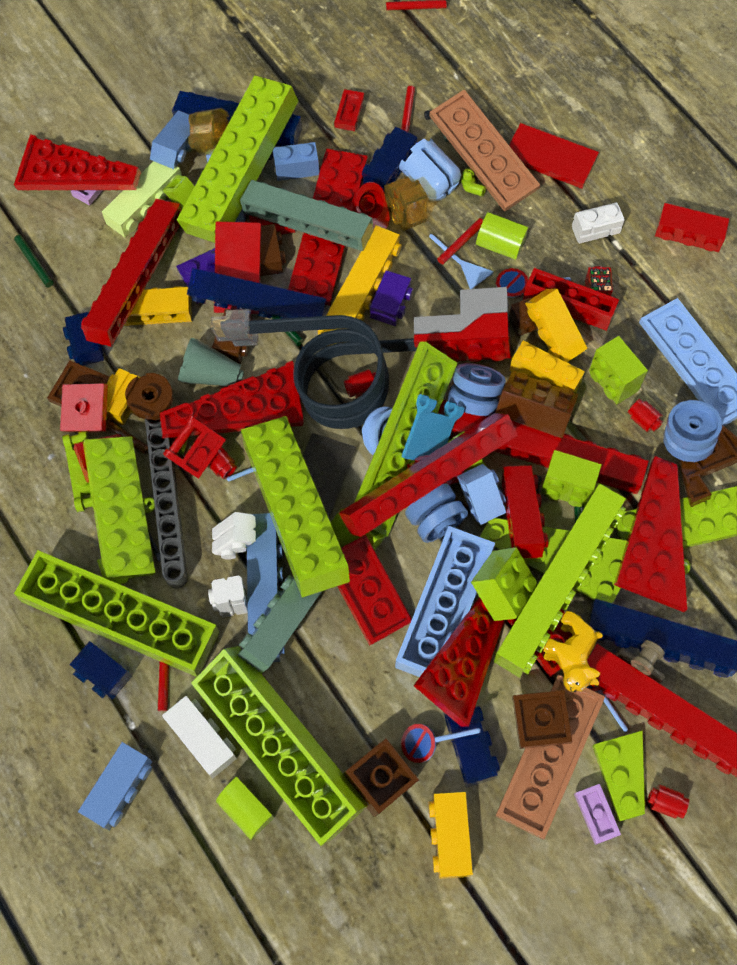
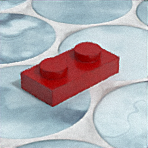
M344 89L334 121V128L355 131L364 101L363 92Z

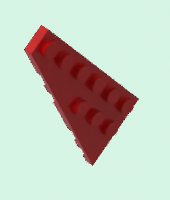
M293 360L277 369H269L266 373L257 377L252 376L221 388L219 392L201 396L199 400L189 404L183 403L161 412L162 438L178 437L187 424L186 419L189 415H192L216 433L240 432L241 429L284 416L287 417L290 427L303 426L304 421L299 393L293 378ZM195 428L190 436L199 435L201 431Z

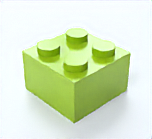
M617 336L596 349L589 372L591 378L603 387L605 395L618 405L639 391L648 370L620 336Z
M554 450L541 494L552 500L560 499L567 501L574 507H585L594 491L602 464Z
M517 547L492 551L471 581L494 621L517 619L538 585Z

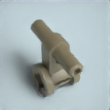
M645 640L641 645L642 650L638 656L622 647L618 656L657 682L661 683L664 680L665 674L653 667L657 659H661L664 655V651L660 646L652 641Z

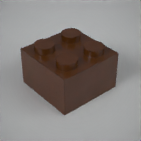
M386 738L343 773L367 802L368 806L366 808L373 817L380 814L419 781Z

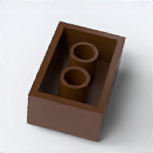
M512 371L502 391L495 413L508 414L512 421L563 438L579 394L574 393L569 388L551 385L546 380L531 378L526 373Z

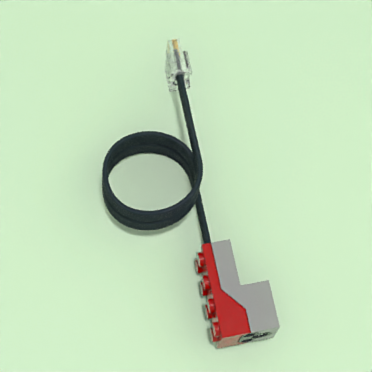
M507 287L460 290V314L414 317V338L378 340L377 335L369 325L360 319L346 315L250 320V309L226 310V316L211 317L210 328L218 342L232 341L234 346L258 345V333L336 329L319 334L305 344L297 356L293 371L295 387L308 414L317 423L334 429H349L361 426L372 411L383 407L389 390V372L383 353L416 351L420 342H427L456 362H479L488 359L501 361L510 358ZM375 353L378 357L377 371L372 384L356 400L345 404L327 405L318 403L308 397V386L311 377L326 361L338 356Z

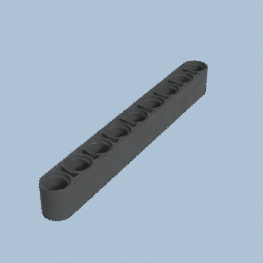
M154 392L145 394L146 400L153 399ZM145 419L162 574L170 587L179 589L187 583L188 573L175 466L173 461L163 455L165 449L171 447L172 441L171 438H162L160 422L152 423L154 420ZM164 439L162 444H155L157 440ZM160 461H167L165 465L157 466ZM170 482L167 487L160 488L162 483ZM165 504H173L170 509L162 510ZM168 526H175L172 532H164ZM170 549H178L175 555H167ZM172 572H181L179 577L175 579L170 578Z

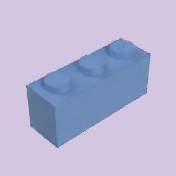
M178 110L152 141L150 160L172 169L179 162L182 163L186 153L191 152L194 143L199 141L202 136L203 130L200 129L202 120Z
M122 742L78 812L109 831L112 826L116 827L123 817V808L127 803L130 804L134 800L138 792L136 787L141 779L144 781L150 774L152 761Z

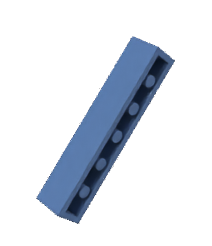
M270 513L252 514L255 516L256 527L254 530L256 531V541L247 547L248 633L251 635L256 629L253 624L262 613L266 615L270 610L267 606L275 594L280 596L282 591H279V582H283V567H279L278 558H283V548L281 544H278V534ZM285 645L273 662H281L280 654H285Z

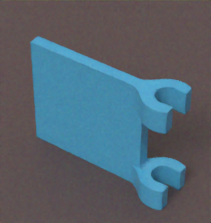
M419 394L416 402L417 414L401 457L415 460L419 456L430 455L435 450L446 445L455 421L464 413V407L447 401L444 407L445 415L434 413L432 411L435 409L437 401L429 398V396Z

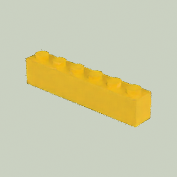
M375 225L364 251H361L326 316L346 315L363 321V314L366 309H370L374 299L373 295L378 290L385 271L391 270L392 259L394 256L397 257L401 251L402 245L399 244L400 234ZM336 329L318 330V335Z

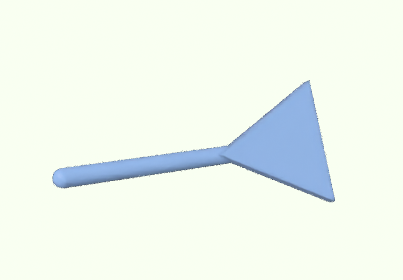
M433 234L429 235L444 251L447 249ZM455 254L452 256L461 265L470 289H473L494 273V271L462 261Z

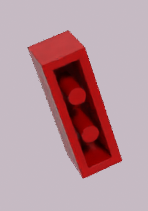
M664 203L659 216L655 237L683 243L686 246L703 248L707 251L719 252L725 241L729 218Z

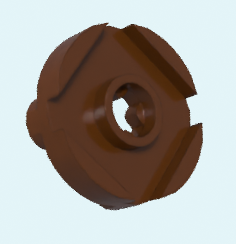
M145 373L146 376L135 377L130 381L125 391V398L129 409L139 418L159 420L160 413L170 409L174 399L173 390L168 380L157 373ZM154 392V398L146 400L144 395Z

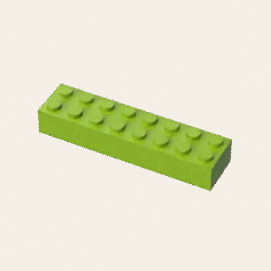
M254 75L177 218L185 233L215 243L216 221H236L242 210L240 199L250 181H257L299 102L291 85Z
M284 416L241 429L244 448L301 597L303 598L350 582L348 564L287 417Z
M599 483L497 651L494 663L519 678L523 672L529 674L538 658L534 655L535 652L541 653L551 636L547 633L550 629L554 632L564 614L560 610H567L576 594L573 588L579 590L589 572L585 568H592L601 552V549L598 547L604 548L614 530L613 528H616L626 510L622 505L626 498Z
M37 550L14 592V595L24 604L196 677L201 673L220 633L216 624Z
M240 647L225 648L191 684L319 845L322 846L334 839L368 804L263 675L237 655L241 650Z

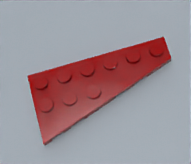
M30 134L14 186L17 190H136L141 172L136 166L120 161L112 162L104 156L98 155L96 157L87 151L65 144L57 145L51 140H41L35 135Z
M654 456L651 460L614 585L685 612L687 611L678 467L675 463Z
M480 597L413 685L461 727L469 726L504 622V620H493Z

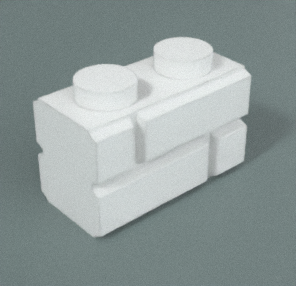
M616 202L576 212L572 229L580 244L609 235L619 234L624 223V217Z
M234 512L212 528V539L214 540L212 542V553L220 555L223 559H234L236 554L246 551L247 547L256 541V531L254 530L256 527L255 516Z
M239 575L228 577L227 580L222 578L212 581V589L208 590V595L213 611H218L222 618L234 616V613L237 615L248 613L247 592Z

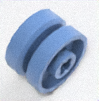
M473 363L460 364L455 368L454 384L450 387L448 401L464 407V412L478 416L493 415L500 400L499 395L502 394L506 383L505 377L500 372L483 365Z
M697 400L680 402L672 408L664 430L663 442L667 451L682 461L697 462L706 459L716 447L722 429V419L718 411L705 402Z
M447 483L440 485L411 504L405 511V515L410 523L418 526L417 533L425 543L433 542L445 536L448 526L456 528L468 515V511L462 502L454 501L456 494Z

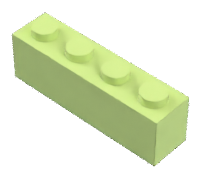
M153 161L141 173L136 190H123L102 211L106 224L123 237L135 231L138 224L144 220L148 208L152 206L155 199L166 200L167 195L163 189L176 175L182 176L180 168L176 166L172 169Z

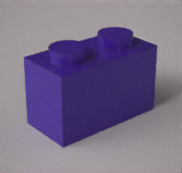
M386 270L370 306V318L396 326L398 319H403L406 300L410 301L414 288L411 287V278Z

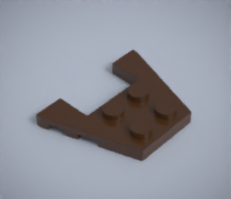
M723 425L716 447L710 456L697 462H687L679 459L691 507L711 499L712 494L701 479L702 477L737 463V436Z

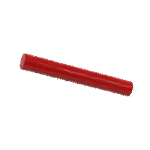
M446 0L386 2V11L446 8Z
M408 86L406 90L399 138L402 142L408 141L415 93L414 86Z
M477 219L437 258L438 262L442 265L445 264L480 230L483 219Z
M159 661L157 711H168L169 665Z

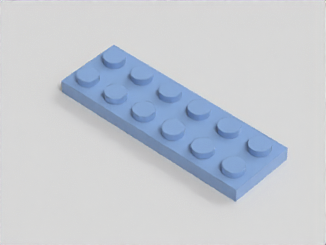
M677 298L642 317L639 321L640 325L695 397L718 411L723 426L737 419V373L680 300Z

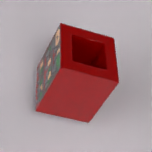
M589 267L585 278V286L611 296L613 292L611 267Z

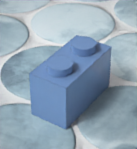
M315 142L275 147L273 149L277 181L319 175Z

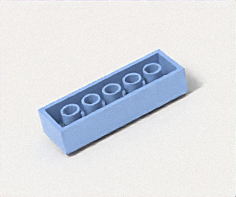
M448 526L398 653L395 668L417 677L421 676L472 608L477 592L471 581L492 553L495 545L494 542Z

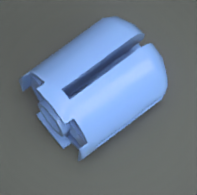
M424 138L410 149L413 153L406 162L401 160L399 169L430 201L434 202L444 199L446 197L445 192L449 195L459 183L461 177L460 169L431 138L430 141Z

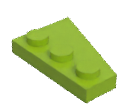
M643 731L594 744L592 747L617 821L621 822L644 815Z

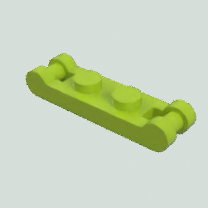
M78 432L79 434L72 436L70 434L62 435L77 513L85 511V508L93 507L91 495L89 498L83 499V495L91 494L90 484L84 478L73 448L75 443L84 442V440L89 439L87 432Z

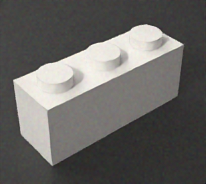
M185 696L165 712L162 717L213 779L237 759L233 754L236 748L227 737L224 740L220 738L217 734L220 728L212 718L206 720L201 713L205 710L196 699L190 701Z

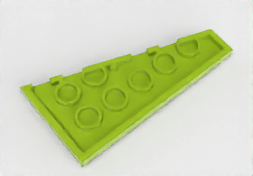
M494 518L488 521L480 537L494 542V548L497 550L511 548L507 520ZM550 527L542 528L543 533L548 535V547L544 548L542 558H524L526 565L545 574L570 531ZM609 538L604 548L598 547L601 549L597 560L591 569L585 568L589 572L579 590L573 588V590L610 609L620 590V587L615 586L614 583L627 541Z

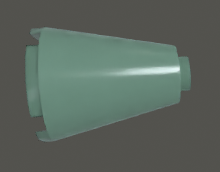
M191 338L184 354V361L180 368L178 381L182 383L229 386L241 381L244 371L240 370L241 365L198 339Z

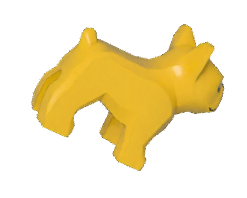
M566 611L561 619L563 623L561 630L570 632L573 636L565 643L549 638L544 646V659L548 661L555 660L558 663L559 667L563 670V683L568 691L582 692L589 685H599L596 677H599L600 672L591 668L588 665L587 659L597 639L602 638L603 634L595 631L588 623L584 622L581 616Z

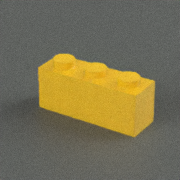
M175 286L173 288L161 289L155 287L143 290L124 325L192 322V298L189 288Z
M546 289L525 303L528 308L527 313L538 327V335L545 341L549 354L569 362L588 349L558 289Z
M524 340L512 357L509 370L511 372L526 373L529 377L537 380H546L551 385L560 388H569L574 393L579 388L585 371Z
M466 792L434 794L433 801H429V817H434L435 828H431V844L437 845V856H433L434 873L439 872V879L471 877L473 872Z

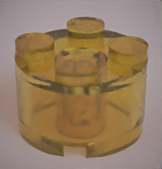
M220 108L197 111L190 114L188 118L190 124L189 146L200 155H212L229 123L227 117L230 116L227 111Z

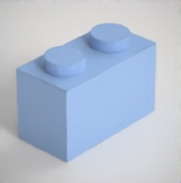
M481 464L457 476L471 516L480 525L506 513L503 505L506 503V500L501 490H498L496 483L499 480L493 469L489 470L484 464Z

